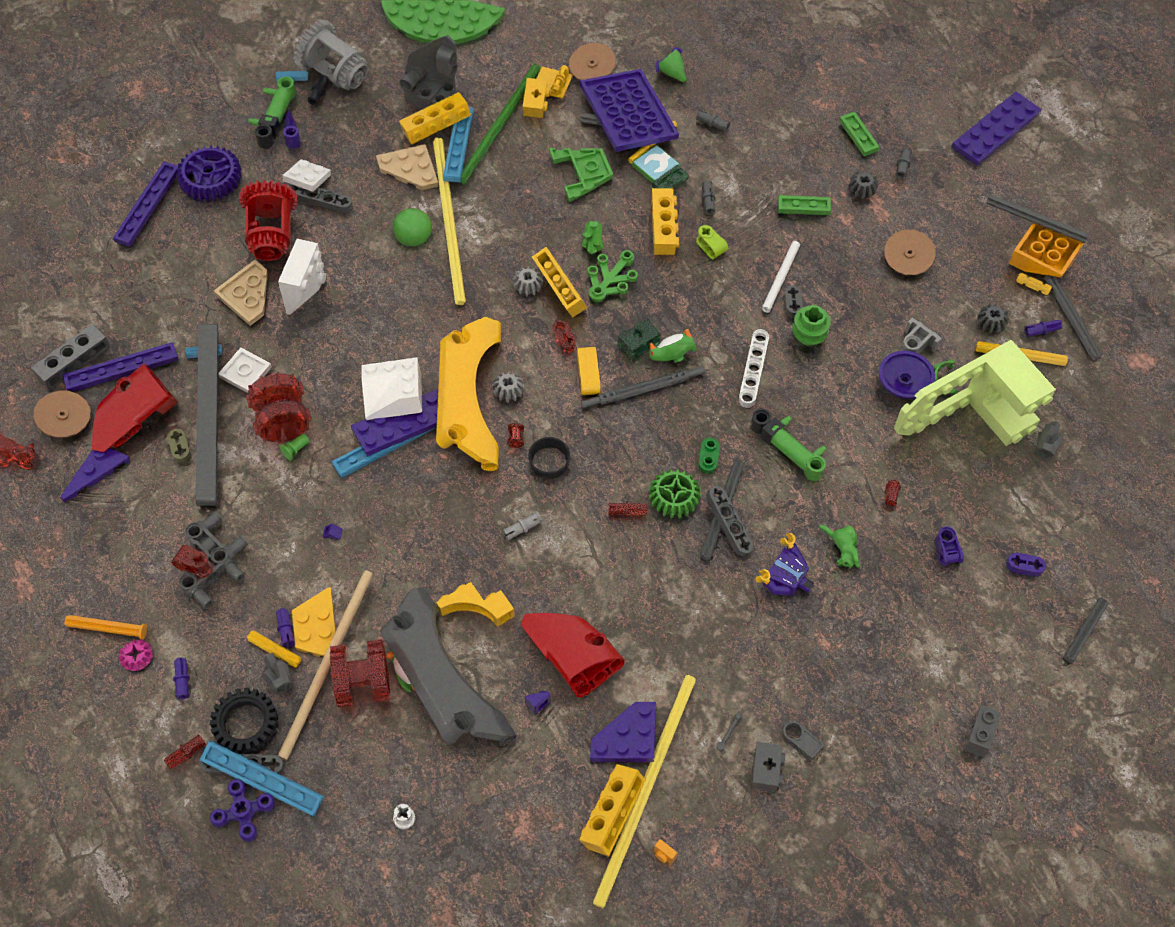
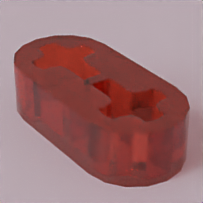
M564 320L555 321L552 326V332L559 348L563 352H572L575 349L576 340L568 323Z

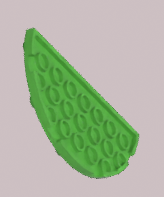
M381 0L385 17L397 31L400 30L406 34V37L426 44L446 35L456 44L472 41L488 33V29L494 25L496 26L505 14V8L472 0Z

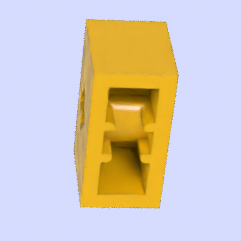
M527 78L522 106L523 116L543 118L544 111L547 112L548 108L546 97L550 96V87H547V80Z

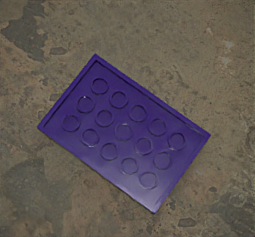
M642 69L580 80V87L615 152L679 138L676 127Z

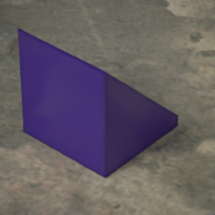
M329 524L324 527L323 538L341 540L343 529L334 524Z

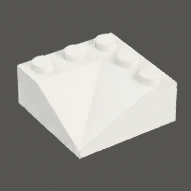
M297 239L278 281L286 314L290 315L319 291L321 284L325 283L326 273L323 270L324 263L321 260V251H319L318 243Z
M417 358L362 365V387L366 420L422 412L421 371Z

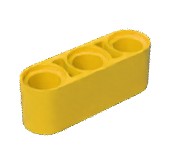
M596 347L577 348L581 395L600 394Z

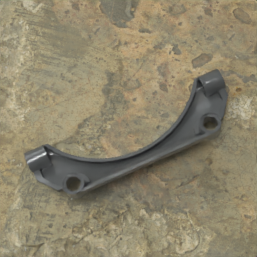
M425 587L412 588L397 608L398 615L393 616L380 629V634L385 639L440 731L442 738L447 743L453 744L463 734L470 732L472 736L496 740L501 746L508 745L517 737L504 714L479 695L456 669L447 655L437 631V606Z

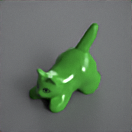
M819 525V528L833 539L841 551V557L837 560L838 566L843 565L851 568L855 564L857 568H860L859 553L855 547L858 544L855 529L847 525L844 528L832 531L825 525Z

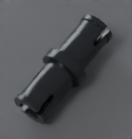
M320 75L316 84L312 86V92L307 100L309 104L317 105L320 97L324 95L325 87L329 82L328 77L325 75Z

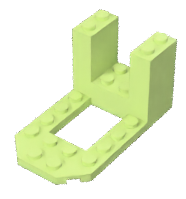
M1010 340L919 390L914 395L917 399L910 405L906 403L901 408L894 430L900 435L910 436L915 432L920 433L929 424L934 425L945 415L950 416L956 409L964 408L970 404L1006 446L1011 443L1016 444L1023 436L1027 434L1032 435L1038 429L1037 425L1040 419L1034 412L1042 404L1045 406L1053 400L1052 396L1056 389L1017 345ZM972 378L968 388L933 406L938 396L948 394L954 387L962 386L968 379Z

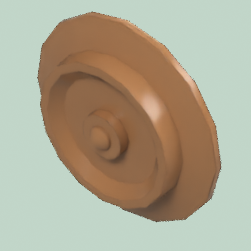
M588 43L580 46L573 52L569 60L570 71L578 80L610 75L616 64L614 52L608 46L601 43Z
M902 230L894 233L884 247V255L888 265L903 275H918L927 271L932 266L936 257L935 246L932 240L924 233L916 230Z
M55 391L45 395L38 401L34 408L33 419L37 428L44 434L55 438H67L78 434L86 428L90 421L91 409L87 401L79 394L71 391Z

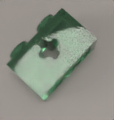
M647 318L642 322H637L631 329L621 332L618 336V347L632 361L650 350V343L654 346L658 345L661 333Z

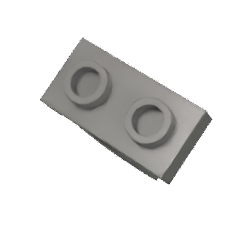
M911 318L905 329V333L908 335L904 338L900 351H912L921 354L929 345L934 353L938 349L942 338L925 327L921 322Z

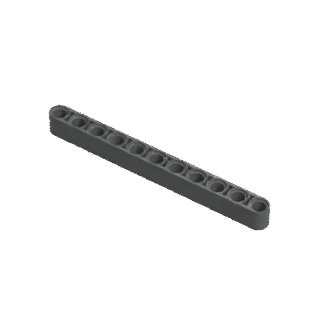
M199 324L196 506L217 505L218 324Z

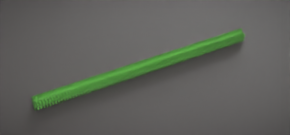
M534 63L463 168L461 182L459 183L465 185L492 145L491 143L494 142L496 136H498V133L511 116V113H513L523 98L527 78L535 79L540 72V65Z

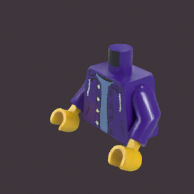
M786 533L788 541L786 538H781L780 543L784 546L787 545V549L784 547L769 571L766 569L759 571L762 576H757L756 582H763V585L773 595L794 596L798 588L809 593L815 584L806 578L809 567L794 543L795 536L792 533Z

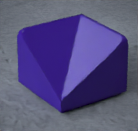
M539 691L537 694L525 696V704L534 714H537L550 703V693L548 691Z

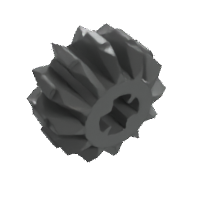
M865 170L862 173L857 171L856 174L851 176L849 181L850 194H855V198L861 197L862 200L865 197L870 199L871 196L876 194L878 188L876 176H872L871 172L866 173Z
M990 303L986 307L983 306L977 316L978 326L983 327V331L988 330L989 334L992 332L998 334L1000 331L1005 330L1009 322L1008 311H1004V306L999 308L997 303L994 306Z

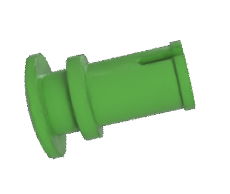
M302 433L293 441H288L285 445H279L280 452L287 460L291 461L301 448L309 444L310 440Z

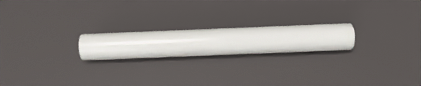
M797 241L792 242L762 306V310L766 313L770 312L798 252L800 243Z

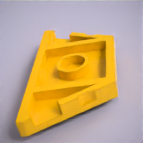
M331 587L326 588L292 610L295 648L297 651L312 653L318 657L325 656L336 632ZM338 652L334 659L335 662L339 661Z

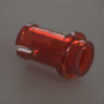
M890 480L886 484L885 504L895 506L897 505L898 491L901 490V486L898 481Z

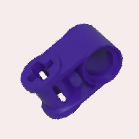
M948 526L942 527L934 540L940 564L944 567L949 563H963L964 555L955 530ZM942 536L947 537L949 541L944 540Z

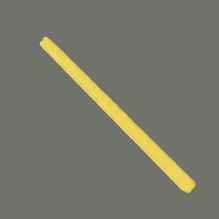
M435 138L433 144L455 304L462 306L466 299L449 181H443L446 164L444 143L442 138Z
M686 675L655 749L654 762H650L644 776L646 781L626 820L593 901V904L599 908L605 907L695 684L696 679L693 676Z

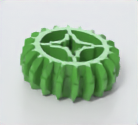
M670 468L668 473L663 470L661 475L657 474L655 480L651 481L649 500L652 501V507H656L657 513L663 511V516L670 514L672 519L674 515H677L680 519L682 514L687 517L689 511L693 512L695 507L699 505L701 488L698 486V481L693 480L692 474L687 476L686 470L680 473L679 469L673 472ZM674 489H676V493H677L676 496H675V498L673 497V496H674Z

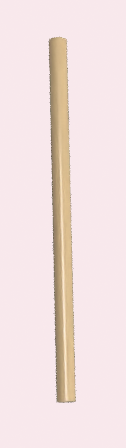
M364 570L278 756L283 760L287 761L368 588L373 577V573Z

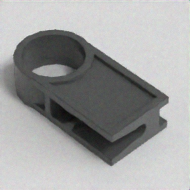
M797 721L786 723L782 730L783 739L810 762L825 745ZM788 727H795L800 731L801 735L799 738L792 739L787 736L785 731Z

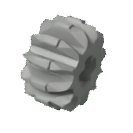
M529 266L527 269L521 267L520 271H516L513 278L515 291H519L520 295L525 293L527 297L529 294L535 296L536 292H540L543 285L541 272H537L536 268L531 269Z
M508 371L507 374L501 372L500 377L495 376L492 388L495 397L499 396L500 401L506 399L508 403L510 399L516 401L517 397L522 396L524 390L523 379L518 377L517 373L511 374Z

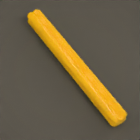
M978 341L976 351L988 353L999 347L1000 344ZM1019 348L1030 361L1066 366L1068 356Z

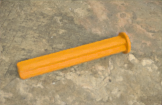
M72 615L66 616L64 623L66 627L139 637L140 640H144L147 633V625L144 623L142 625Z

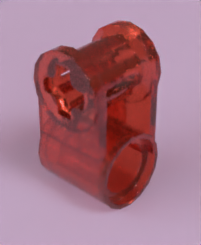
M182 545L171 561L172 565L177 569L202 578L209 576L213 571V566L208 561L206 553L193 549L188 545Z

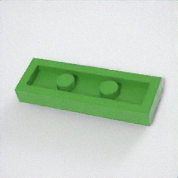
M855 112L840 117L839 122L863 156L879 151V145Z
M778 195V213L830 215L831 200L830 197Z

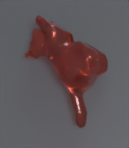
M0 432V466L7 467L10 462H16L20 467L31 470L33 464L30 461L36 458L34 443L22 446L12 439L4 437Z

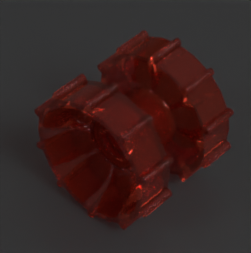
M276 372V374L260 376V379L252 385H248L249 390L248 395H246L248 408H252L256 412L255 422H253L255 435H259L263 442H278L280 444L284 441L296 439L305 431H309V423L312 421L309 408H305L301 401L302 394H305L302 382L298 381L294 374L289 375Z
M382 639L367 641L368 659L350 661L346 644L330 646L331 677L336 706L338 708L354 705L353 688L371 686L375 702L391 700L389 672L384 641Z

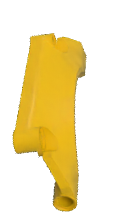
M483 317L462 327V333L454 330L440 340L436 442L443 449L457 444L459 449L476 461L481 462L483 470L495 471L498 469L499 446L481 414L476 395L475 380L477 367L484 352L489 347L501 342V323L497 320Z

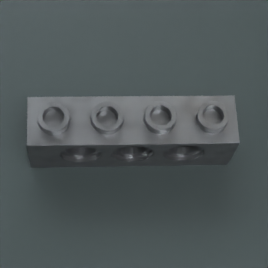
M91 324L61 347L52 351L47 357L38 361L31 369L36 378L51 391L64 381L63 374L81 369L109 349L110 346L106 337Z

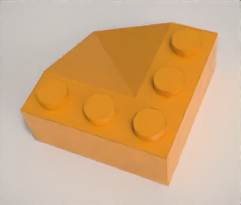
M1032 223L1015 248L1009 264L1024 272L1062 277L1079 255L1084 243Z

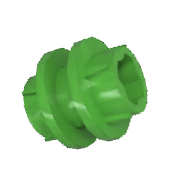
M816 304L803 307L797 311L794 317L792 332L795 338L806 346L820 344L827 338L829 333L830 317L826 311L816 306Z

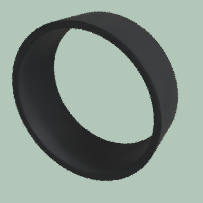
M545 437L537 440L532 444L528 452L531 468L537 475L543 478H555L562 475L570 461L568 446L562 440L554 437ZM554 447L564 453L567 462L557 471L546 472L539 470L533 465V456L542 448Z

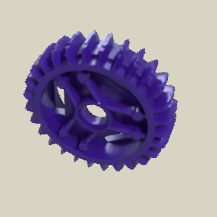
M210 145L209 148L205 146L200 150L197 148L195 152L191 150V154H185L186 159L182 158L181 163L178 164L177 179L179 186L184 194H187L188 197H193L194 200L199 198L200 202L203 199H206L207 202H209V199H213L215 202L216 198L222 200V196L228 197L229 192L234 193L233 188L237 189L238 184L241 183L242 169L239 160L230 150L226 151L225 147L220 149L219 146L213 148ZM206 169H213L210 173L204 172ZM192 173L196 180V184L192 183L188 179L189 175Z

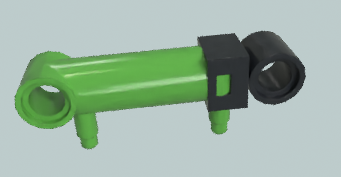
M281 77L277 82V90L263 88V93L272 95L273 99L266 113L262 114L260 119L250 118L248 120L249 124L257 126L254 132L258 146L261 148H270L274 144L273 137L278 136L281 129V120L290 101L296 96L294 81L291 77Z
M762 408L755 410L750 425L752 431L761 434L760 438L769 446L773 444L804 471L807 479L810 481L820 480L826 466V462L821 455L826 451V447L821 446L811 453L784 429L792 420L790 416L783 418L781 421L776 417L771 420V414L768 410Z

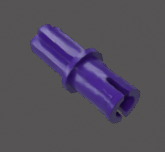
M1061 320L1040 321L1038 324L1025 326L1024 332L1026 337L1040 334L1046 335L1047 332L1062 329Z
M280 608V610L276 611L277 631L280 632L282 647L287 648V642L289 647H292L295 644L292 633L293 624L290 623L288 610Z
M179 657L174 661L175 676L173 681L176 687L175 697L177 699L189 698L188 681L190 680V676L187 673L186 658Z

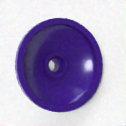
M896 351L886 356L881 362L879 379L882 386L890 394L902 399H917L914 395L935 381V372L931 363L922 355L912 351Z

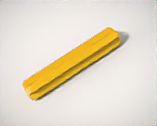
M254 630L247 636L249 642L268 653H273L275 657L288 662L294 668H297L302 661L300 656Z

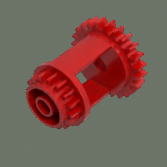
M263 180V183L256 181V184L250 182V186L244 185V188H241V192H239V204H241V208H245V243L248 246L249 252L260 260H278L283 254H286L291 243V213L297 206L296 191L292 190V187H287V184L273 183V180L269 183ZM255 216L262 218L281 217V229L270 226L259 227V221H255Z

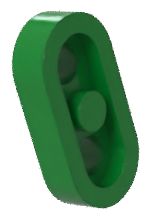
M706 438L701 443L698 467L704 474H712L717 470L720 444L714 438Z

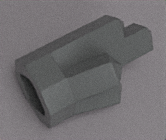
M1057 421L1046 424L1044 430L1038 433L1035 453L1045 459H1052L1056 449L1063 441L1061 434H1057L1061 426Z
M273 653L266 654L264 657L266 667L261 677L270 685L274 694H283L294 685L290 677L288 662L276 660Z

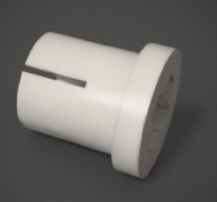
M407 804L398 805L394 810V823L400 829L412 827L415 823L413 810ZM400 814H407V818H404L403 816L400 817Z

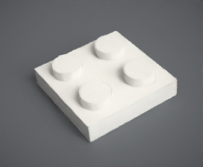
M299 160L283 174V181L313 192L331 176V170L306 160Z
M240 348L218 375L222 380L250 394L272 366L271 363Z

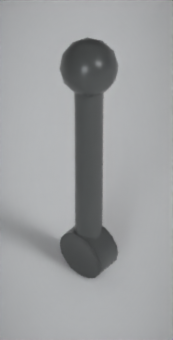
M740 713L734 715V721L723 740L718 742L717 749L719 751L725 749L727 739L737 722L742 719Z

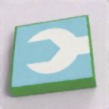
M655 145L634 160L632 166L656 186L678 170L680 163L658 145Z

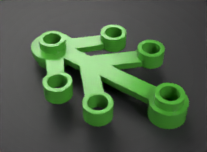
M629 250L623 251L620 254V261L610 273L607 265L608 256L606 254L598 255L597 263L600 265L603 281L599 284L597 278L598 268L596 266H589L587 274L592 283V287L589 289V296L594 302H601L605 299L606 295L626 294L628 292V284L625 282L637 281L638 273L635 270H630L626 275H617L624 266H631L634 263V254ZM618 283L617 287L607 288L610 284Z

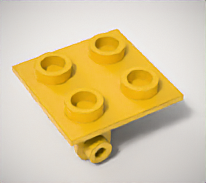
M566 65L561 66L559 71L542 66L536 79L547 80V87H550V96L563 99L573 75L569 73Z

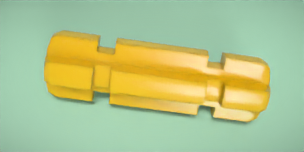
M1020 273L1016 281L1022 285L1024 283L1026 287L1038 292L1040 290L1045 295H1048L1052 289L1051 285L1047 283L1044 285L1042 281L1031 276L1028 278L1024 273Z

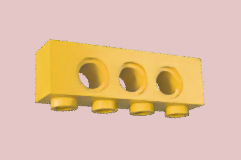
M458 92L399 122L403 134L412 145L471 116L467 102Z
M673 188L652 189L654 255H675L676 248H679V237H676V234H678V223H675V220H677V209H674V206L677 205V197L673 196Z
M547 247L532 256L572 317L588 308Z
M616 764L613 772H611L609 780L600 794V799L595 809L592 810L586 827L581 832L579 840L588 850L606 856L610 855L646 781L637 769Z

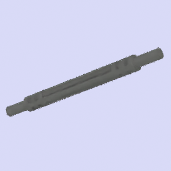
M699 367L689 371L682 370L598 394V397L581 401V406L586 408L597 404L604 405L684 382L691 377L705 374L704 367Z

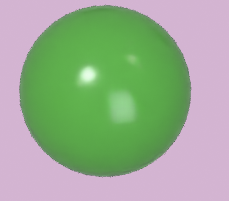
M408 208L401 211L395 217L393 233L401 244L405 246H419L430 238L432 223L428 215L422 210Z

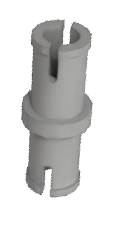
M538 511L524 519H518L517 523L503 529L504 534H508L506 535L507 540L509 541L521 533L525 534L528 532V529L542 523V518L534 520L540 516Z

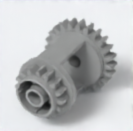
M320 19L318 22L315 21L314 26L310 25V29H306L305 35L302 34V39L298 40L299 45L295 47L297 50L294 52V63L304 70H310L313 67L322 75L328 77L338 88H344L345 90L357 88L364 81L368 73L367 62L363 58L362 53L354 50L335 36L336 31L333 24L325 19ZM331 49L342 57L336 68L335 65L325 60Z

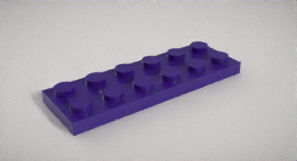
M1015 91L956 139L951 147L978 166L1035 119L1042 109Z
M438 389L422 395L421 413L374 418L371 420L364 419L352 424L351 430L366 456L368 457L436 428Z

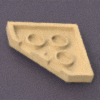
M425 144L376 155L380 173L390 174L395 179L406 184L411 183L420 190L439 187Z
M254 260L214 290L215 296L250 326L264 316L268 278L267 269Z

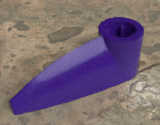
M288 110L285 115L283 135L286 146L290 149H295L300 146L301 140L294 117Z

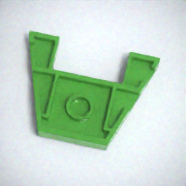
M549 148L553 164L571 160L580 183L564 186L569 202L576 200L613 178V172L603 149L581 148V150H571L570 148H564V150H555V148Z

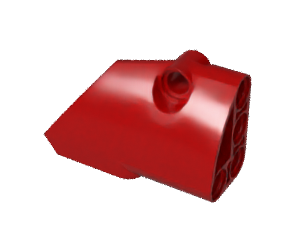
M145 363L128 377L119 379L116 387L98 404L92 433L93 451L106 452L110 447H120L141 429V423L155 411L161 414L167 413L178 403L175 397Z
M558 613L524 614L521 622L522 628L545 658L557 669L577 697H585L624 666V658L609 642L605 634L597 631L582 617Z

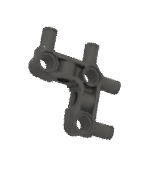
M216 511L202 522H192L186 526L185 534L189 543L197 552L204 556V559L195 567L189 568L179 578V585L184 595L190 599L197 600L205 609H209L214 604V601L204 590L224 573H227L236 583L241 582L245 578V574L235 565V555L244 549L248 543L241 535L228 546H224L210 533V530L223 521ZM194 583L191 587H186L188 584Z

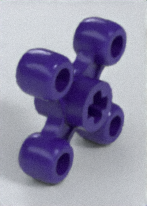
M234 779L228 785V792L234 798L231 808L214 810L210 815V821L216 828H222L233 820L240 823L239 835L241 839L245 842H252L256 839L258 832L251 819L256 812H270L275 806V800L268 793L261 794L256 800H247L245 798L246 786L244 782ZM244 808L247 809L245 812L241 811V813H239V810H240V809H242V810H244Z

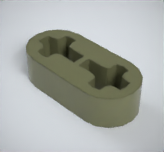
M181 429L171 430L168 433V441L173 458L177 463H186L191 458V452L185 433ZM176 436H179V443H176ZM180 449L183 450V456H180Z

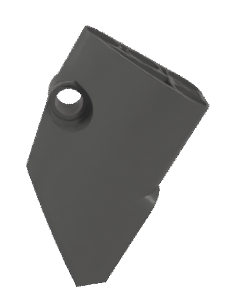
M448 35L435 39L409 54L405 74L399 82L400 86L404 89L407 102L425 109L456 94L455 75L458 69L456 43Z

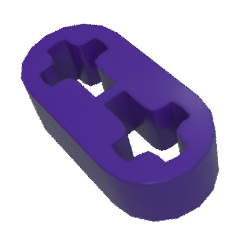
M1012 553L1006 561V566L1011 572L1038 577L1044 572L1046 563L1037 556ZM1014 560H1017L1018 566L1015 565ZM1033 564H1037V567H1038L1039 569L1036 570V569H1035V566H1033Z

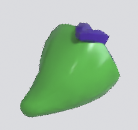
M673 47L674 50L661 61H656V72L661 71L667 76L685 83L687 78L680 54L683 50Z

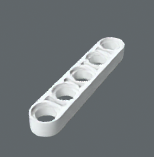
M763 329L756 330L752 336L739 395V404L745 408L752 407L756 401L769 340L768 332ZM763 336L765 340L758 341L755 337ZM758 350L762 355L755 356L752 352ZM751 365H755L759 368V370L752 371L749 369V367ZM752 380L756 385L748 386L746 381ZM748 395L752 397V400L746 402L742 397Z

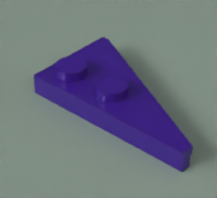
M110 448L106 452L92 450L60 496L61 500L66 502L78 495L77 492L86 486L90 488L102 480L104 476L113 473L114 468L123 462L127 464L130 461L129 456Z

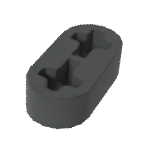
M793 285L788 286L784 293L785 311L790 318H794L797 311L803 308L801 290ZM792 305H795V310L797 311H793Z

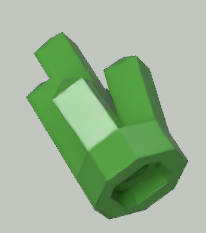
M589 221L585 224V230L582 234L584 237L582 246L593 255L603 249L602 225L596 221Z

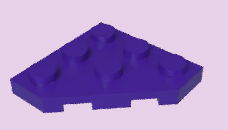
M634 702L591 739V762H654L656 702Z

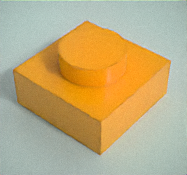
M659 839L654 847L656 858L662 863L667 862L672 865L678 852L661 839Z

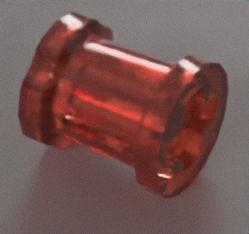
M520 423L509 424L507 445L512 448L522 447L524 445V440L522 439L524 426Z

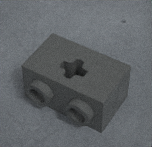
M981 705L975 714L963 750L984 758L990 750L1001 712Z
M764 742L756 743L750 789L776 793L778 786H782L783 773H780V766H784L785 753H782V745ZM766 765H770L771 770H767Z

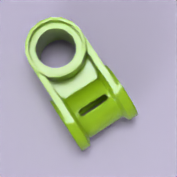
M703 225L699 228L696 244L709 258L715 259L728 250L727 242L712 227Z

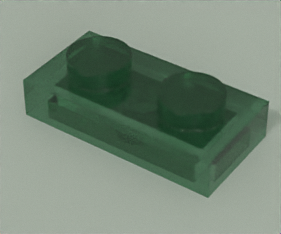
M676 165L653 181L652 187L654 189L673 188L674 190L689 178V174Z

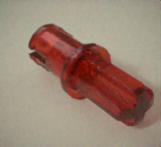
M626 501V503H609L608 505L609 515H626L628 517V515L647 514L646 503H628Z
M198 734L184 745H179L180 748L166 757L164 762L169 769H172L186 758L190 759V756L206 746V743Z

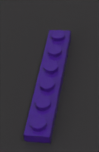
M163 161L114 235V242L131 247L177 177L178 165Z
M171 342L63 374L67 391L74 392L128 376L143 363L152 369L179 361L174 343Z

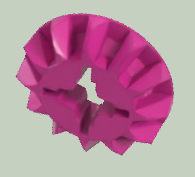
M133 639L132 642L125 643V646L120 649L118 658L125 669L138 671L150 663L153 652L149 643L142 639ZM134 649H136L138 653H140L137 654L136 661L132 656H130L134 653Z

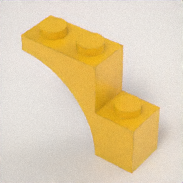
M471 582L466 585H460L456 591L449 595H443L436 602L437 610L441 616L456 611H473L486 616L497 627L514 617V608L501 590L497 593L489 594L483 600Z

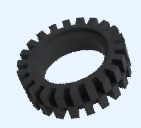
M238 688L235 689L236 693L233 695L231 691L226 693L228 697L226 699L221 697L219 699L220 705L215 704V712H211L210 715L212 718L210 720L211 732L217 743L238 754H249L251 751L256 754L259 753L257 749L260 747L264 750L266 748L265 744L273 741L272 735L276 736V727L279 726L278 714L271 699L267 698L265 693H259L254 688L253 691H250L249 688H244L243 692ZM242 705H253L263 712L264 721L262 727L255 735L245 739H237L227 733L225 728L226 720L235 708Z

